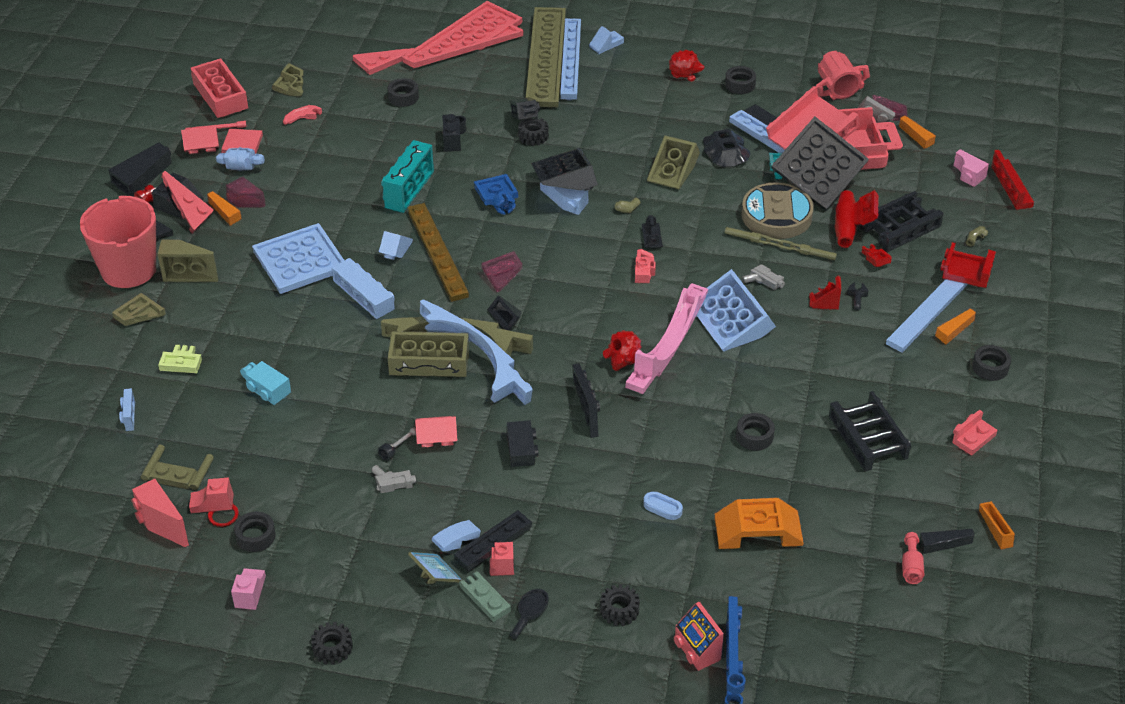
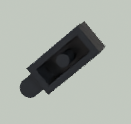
M527 97L510 100L512 117L518 120L537 117L538 112H540V106L536 99Z

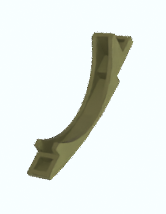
M424 317L383 319L381 321L382 336L391 337L392 332H427L425 326L429 323ZM461 318L490 338L509 356H511L512 351L532 353L533 335L499 329V323Z

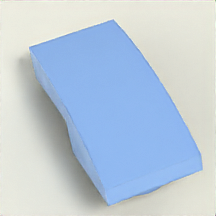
M470 520L440 531L432 537V542L443 552L461 548L462 541L478 538L481 530Z

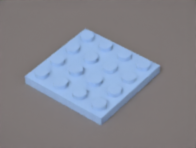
M319 223L252 246L254 254L280 294L333 276L332 267L344 261Z

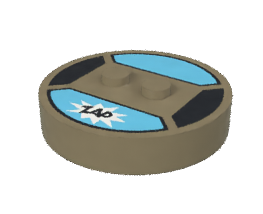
M785 183L761 184L749 190L743 198L742 220L753 232L775 239H787L804 233L811 225L813 202L808 194L793 185Z

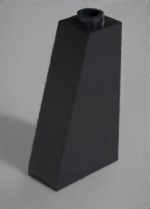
M158 142L108 169L111 183L126 195L134 197L135 192L143 190L172 163L170 149Z

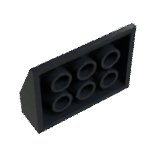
M581 148L531 163L542 185L584 191L591 190L594 186L598 185L593 167Z

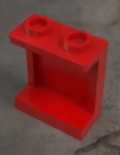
M952 242L951 247L946 249L942 261L941 270L944 271L942 278L987 288L996 251L988 250L987 257L985 258L955 251L956 243Z

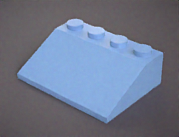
M732 269L707 287L708 293L696 315L723 352L760 339L776 327Z

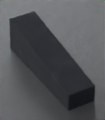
M973 529L920 533L919 543L922 553L927 554L973 544L974 532Z

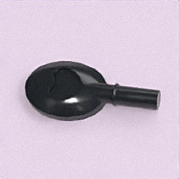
M533 589L528 591L519 601L518 611L521 618L518 619L517 624L510 632V636L513 639L518 638L529 620L539 617L547 609L549 597L545 590Z

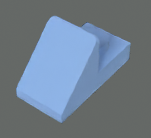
M601 26L590 42L589 47L598 54H601L623 44L624 37L615 31L610 32Z

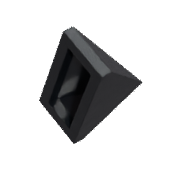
M499 295L487 309L498 323L508 331L512 329L521 315L519 309Z

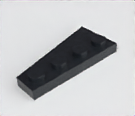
M580 363L572 364L573 382L578 398H580L582 411L585 412L586 424L590 427V437H599L597 412H600L599 400H596L595 391L591 388V382L587 380L586 370H582Z

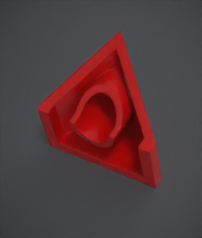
M835 277L836 284L829 281L824 289L818 288L820 292L816 294L811 292L809 294L810 307L839 310L841 277Z

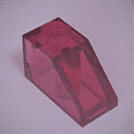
M243 176L226 185V197L229 202L234 203L237 207L265 206L264 193Z

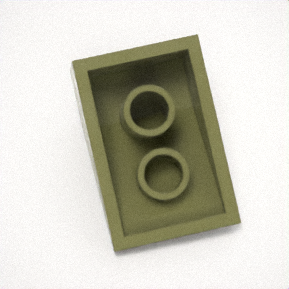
M664 136L647 182L679 190L693 170L700 154L697 143Z
M161 240L158 259L163 282H218L214 252L182 240Z

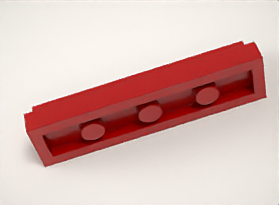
M994 150L991 167L1016 210L1033 208L1034 201L1009 159H1005L1000 150Z

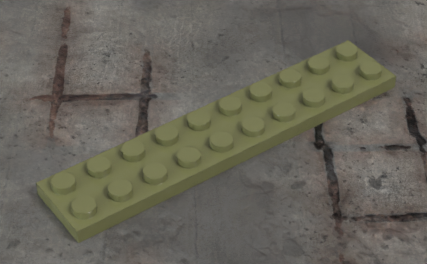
M535 7L526 98L536 99L540 107L552 108L559 106L566 8Z

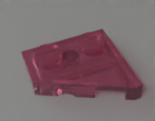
M877 95L872 96L873 100L895 112L892 120L900 121L901 117H907L906 105Z
M513 251L483 262L481 268L498 293L522 269V262Z

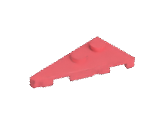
M415 48L353 55V61L371 75L402 62V57Z
M164 171L161 176L163 182L172 192L171 197L181 211L183 219L186 218L190 225L189 230L193 233L214 210Z

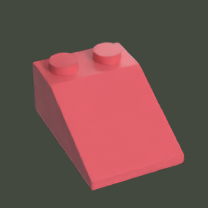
M156 479L132 489L134 498L131 500L133 506L138 511L135 512L138 522L140 524L144 523L151 532L183 547L189 546L183 518Z

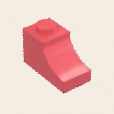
M229 477L208 479V484L204 489L191 492L190 512L232 510L234 494Z

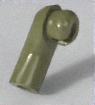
M634 198L630 202L619 201L615 203V209L623 213H631L641 202L638 198Z
M979 226L970 231L966 244L970 247L974 246L977 237L984 238V236L988 235V230L984 226Z

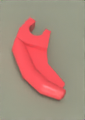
M307 105L294 109L285 115L283 123L285 125L291 124L300 118L316 119V114H322V108Z

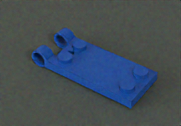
M732 596L728 598L726 618V697L724 704H729L728 702L737 701L739 704H743V697L740 693L745 689L746 680L742 674L743 661H738V633H740L742 606H738V597Z

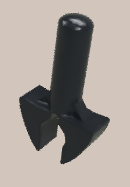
M855 282L848 288L847 295L854 296V310L858 311L861 309L862 296L868 297V289L863 283H861L859 291L855 288Z

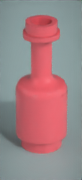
M909 532L904 538V543L908 545V551L902 556V572L906 582L918 584L925 575L924 558L916 549V545L919 543L918 535L914 532Z

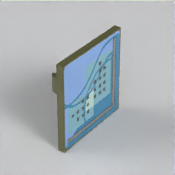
M408 553L423 570L421 577H430L427 584H434L436 581L460 582L462 580L438 554Z

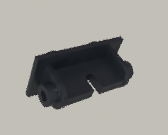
M649 215L646 218V223L641 224L645 248H661L663 243L660 225L656 223V218L653 215Z

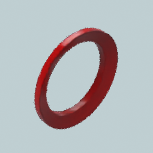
M233 504L232 510L235 512V516L227 523L215 522L212 518L215 511H209L208 519L215 526H228L237 520L239 511Z

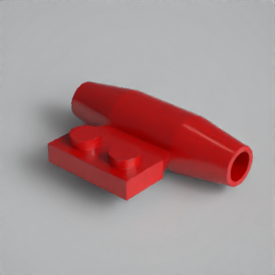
M875 190L860 197L857 202H855L854 194L851 191L841 192L835 213V232L840 247L848 248L852 245L857 225H865L878 218L879 195Z

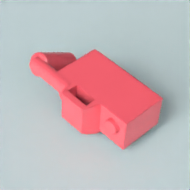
M643 249L637 250L635 283H650L651 276H655L656 262H654V256Z

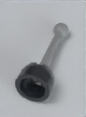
M411 428L409 433L393 445L385 443L378 447L379 456L385 461L391 459L395 455V447L411 435H416V428Z

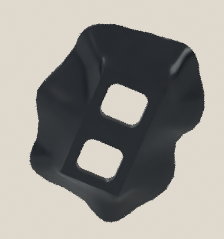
M729 128L714 131L711 135L703 138L705 153L718 166L734 167L747 162L750 157V151L743 146L744 139ZM727 133H728L729 136H730V137H727V138H720V137H719L720 135H722V134H727ZM733 143L735 147L727 149L724 147V144Z

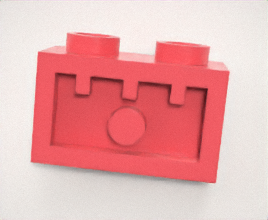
M978 410L975 414H970L966 421L958 424L953 431L954 438L952 443L971 456L997 434V429L982 420L983 412L981 410Z

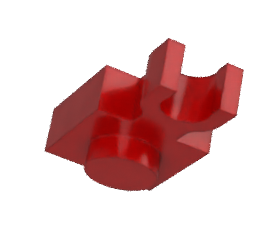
M870 244V249L862 246V253L866 256V260L875 267H882L885 264L891 263L892 256L883 249L877 250L873 244Z

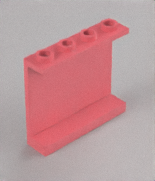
M814 86L799 100L795 101L791 107L782 112L776 120L771 122L766 127L768 139L786 150L814 116L843 139H846L860 126L859 117L855 112L847 116L820 98L817 87Z

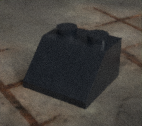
M175 173L171 174L172 177L202 201L204 200L203 195L188 178ZM162 182L151 192L155 209L183 219L181 211L177 208L171 197L172 192Z

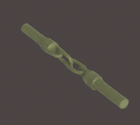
M730 227L725 229V234L749 239L752 242L770 244L783 249L798 251L805 255L811 254L836 260L837 253L812 248L810 245H799L790 241L771 238L760 233H750ZM783 243L791 244L790 247L782 246Z

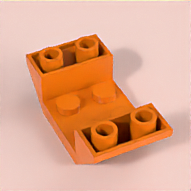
M780 498L737 499L715 513L714 516L719 549L740 548L741 537L780 536L782 547L803 546L804 544L798 511Z

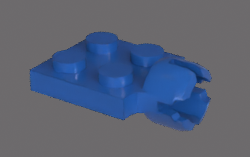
M507 174L474 181V188L485 206L493 205L503 215H505L504 210L508 214L514 210L515 198H518V191Z

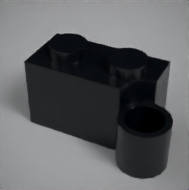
M454 114L442 115L444 152L461 151L460 134H464L467 131L466 118L460 115L455 116Z
M531 420L507 422L506 431L511 467L535 465V457H539L538 445H534L533 440L537 439L536 428H532Z

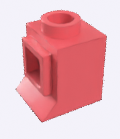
M513 542L495 543V547H492L490 576L514 575Z

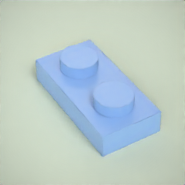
M131 388L124 389V397L120 398L121 409H123L119 414L120 422L124 423L126 431L134 430L135 399Z

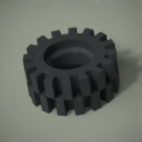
M532 117L530 119L526 118L524 121L521 120L518 125L519 140H522L523 144L526 142L528 146L529 144H532V146L537 144L538 146L540 142L544 144L549 138L547 121H543L542 118L538 119V117H535V119Z
M619 584V588L612 585L611 590L606 588L605 592L601 594L600 613L604 620L607 618V623L610 624L613 621L614 626H617L618 623H621V626H625V622L629 625L632 623V620L635 621L637 619L640 605L638 593L635 594V589L632 588L630 590L628 585L625 588H622L623 584ZM615 602H624L628 606L619 609L613 607L612 604Z
M327 622L325 623L326 627H323L321 624L318 626L319 630L315 629L313 631L314 635L311 636L314 656L317 657L319 662L323 660V664H327L330 661L331 665H335L334 661L338 660V663H341L342 658L346 660L348 654L351 655L353 648L352 637L347 626L344 628V624L340 623L337 626V622H333V625ZM335 639L340 641L338 645L333 647L324 646V643L329 640Z

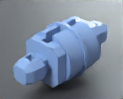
M242 147L229 148L226 153H220L216 156L217 163L226 164L227 169L238 171L252 170L255 165H262L265 161L264 156L255 154L254 149Z

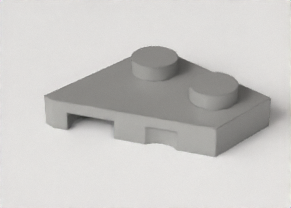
M868 96L858 106V108L872 107L876 123L890 122L895 116V112Z

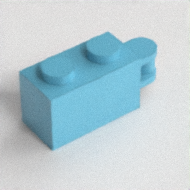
M263 361L257 365L250 362L240 370L241 375L246 379L247 388L273 405L291 393L289 378Z

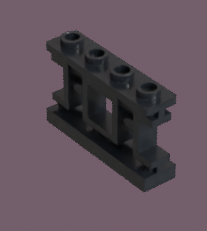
M913 191L878 207V218L865 225L860 224L859 229L865 232L874 229L879 233L878 243H883L882 249L890 252L940 228L944 213L941 210L936 211L934 208L926 211L921 207L922 198H917L918 193ZM901 216L906 222L899 224L894 219Z

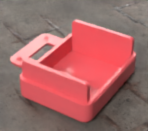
M872 107L840 110L847 116L852 112L858 114L860 126L845 140L869 158L861 170L886 167L888 151L899 150L903 147L895 124L892 122L876 123ZM887 130L891 142L884 143L880 131Z

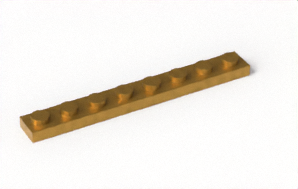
M425 203L409 206L408 213L451 302L469 298V292Z

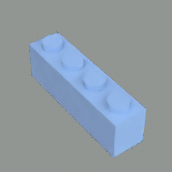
M349 258L332 267L333 281L374 318L378 319L395 309V298L392 292L387 291L380 282L373 279L370 273L365 272L358 263Z

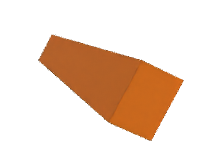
M906 116L900 118L899 127L924 149L935 143L936 135Z
M213 191L207 194L209 204L230 226L241 220L240 210Z
M970 308L937 327L935 336L944 344H948L974 322L976 312Z
M992 501L979 504V511L1000 549L1013 547L1015 533Z

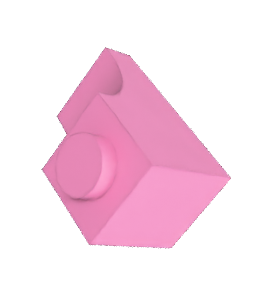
M962 150L956 152L954 166L961 172L960 180L975 187L986 178L988 163Z
M243 569L241 575H236L231 591L235 608L256 610L266 577L265 570Z

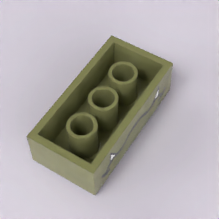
M392 332L388 353L389 375L466 377L469 357L468 333Z

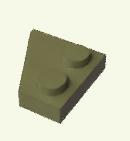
M142 293L112 312L113 318L125 326L166 314L163 307Z

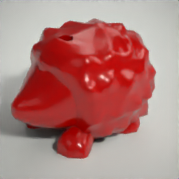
M692 50L675 52L669 60L671 74L675 78H687L692 82L696 79L693 74L704 70V65L700 63L697 54Z
M622 330L612 335L608 348L603 351V356L606 359L611 357L614 371H618L627 365L635 364V353L642 348L640 345L641 340L632 331Z

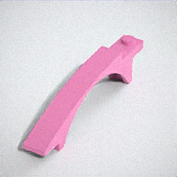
M691 283L688 289L684 288L682 290L673 318L662 339L649 353H642L641 350H637L635 353L634 372L626 381L625 388L644 394L656 376L660 377L701 308L708 293L707 288Z

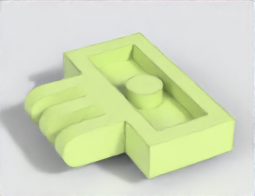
M175 345L173 352H163L158 365L160 371L198 373L202 357L201 354H195V346H190L188 351L187 345H183L181 350L180 345Z

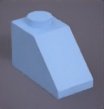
M384 231L379 252L384 253L385 258L395 260V257L402 258L413 239Z

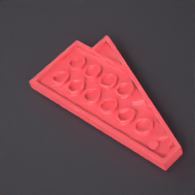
M486 1L404 55L402 61L413 68H417L477 49L483 50L487 46L523 36V30L517 26L522 23V17Z

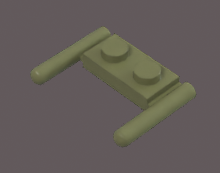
M158 445L144 469L141 479L144 481L156 479L159 484L198 490L214 459L213 455L207 454L199 470L196 471L193 468L158 462L165 450L163 445Z

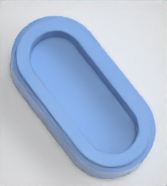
M649 492L644 496L643 504L646 510L669 520H676L682 516L683 506L679 501L659 492Z

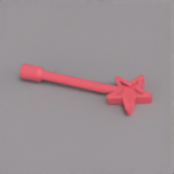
M246 121L210 126H216L217 129L246 128ZM209 126L189 127V128H185V129H193V128H201V127H209Z

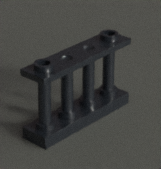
M874 391L869 392L868 403L851 408H842L838 401L830 403L828 417L865 472L872 470L873 461L877 457L899 451L904 460L908 459L911 443L909 439L905 438L883 406L882 400L876 396ZM869 410L875 416L855 423L848 417ZM880 424L884 431L866 436L860 435L857 431ZM888 437L893 442V445L876 450L869 449L867 446L868 443Z

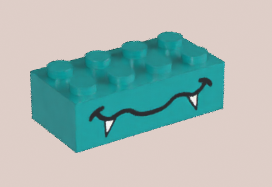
M413 140L406 147L405 152L399 156L395 165L390 168L389 173L383 177L381 185L383 187L385 208L404 213L434 173L431 144Z

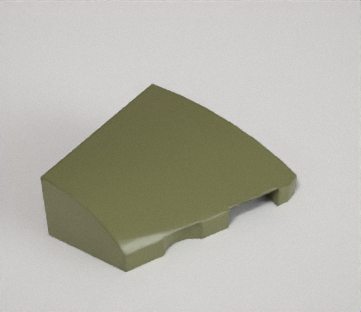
M288 63L281 71L280 77L273 84L272 90L290 96H302L303 70Z

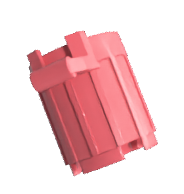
M837 51L826 53L823 55L824 58L820 64L818 62V73L823 79L820 83L816 84L819 97L830 96L833 100L836 98H849L859 88H864V81L870 77L868 65L853 67L847 56ZM826 85L828 87V90L824 91L823 86Z

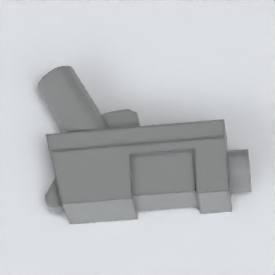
M762 264L752 269L750 275L742 276L743 283L756 281L765 284L773 290L779 287L783 288L785 285L784 277L771 272V269Z
M377 465L372 468V472L376 475L377 490H380L381 493L395 491L394 489L404 487L407 489L413 488L412 484L416 483L415 475L411 476L410 470L385 473Z

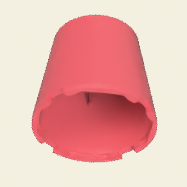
M119 196V199L110 201L106 198L93 204L83 213L80 219L81 233L103 280L107 284L118 288H131L139 286L153 277L157 267L156 216L153 207L148 202L133 196Z

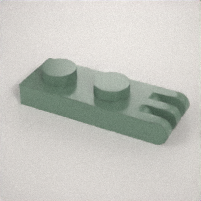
M479 572L473 573L474 579L471 576L466 577L467 583L464 580L459 582L464 592L493 622L511 612V606Z

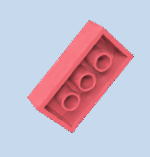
M221 58L191 67L193 84L217 118L248 109L246 91Z

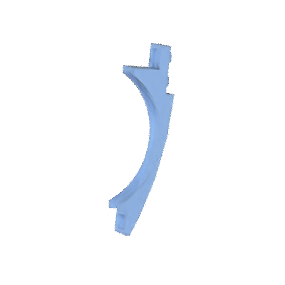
M426 300L420 301V314L429 323L425 326L427 332L468 333L469 341L477 345L488 356L496 376L491 400L494 403L511 393H514L524 405L531 402L532 387L514 370V360L495 342L466 321Z

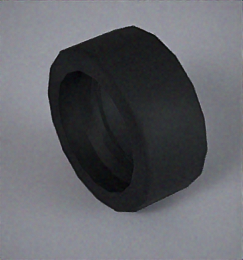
M735 66L726 72L725 87L730 92L746 94L755 89L756 73L751 68ZM734 79H745L747 81H736Z
M396 79L389 83L387 87L388 99L395 106H410L419 99L418 84L411 79ZM409 91V93L406 94H398L397 92Z
M995 345L981 346L974 354L973 371L979 377L986 380L997 381L1003 379L1009 372L1011 356L1002 347ZM993 359L1002 365L992 367L984 364L981 360Z
M749 413L744 415L737 423V441L741 446L749 450L766 449L772 444L774 439V423L763 414ZM750 427H757L766 431V434L763 436H751L745 433L744 430Z
M263 512L246 513L236 521L234 526L236 542L245 551H262L268 548L276 537L272 518ZM253 526L267 528V531L259 537L251 538L243 535L246 529Z

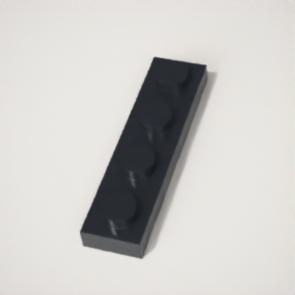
M517 510L454 554V559L463 568L470 571L492 555V547H495V543L513 541L532 527V521Z

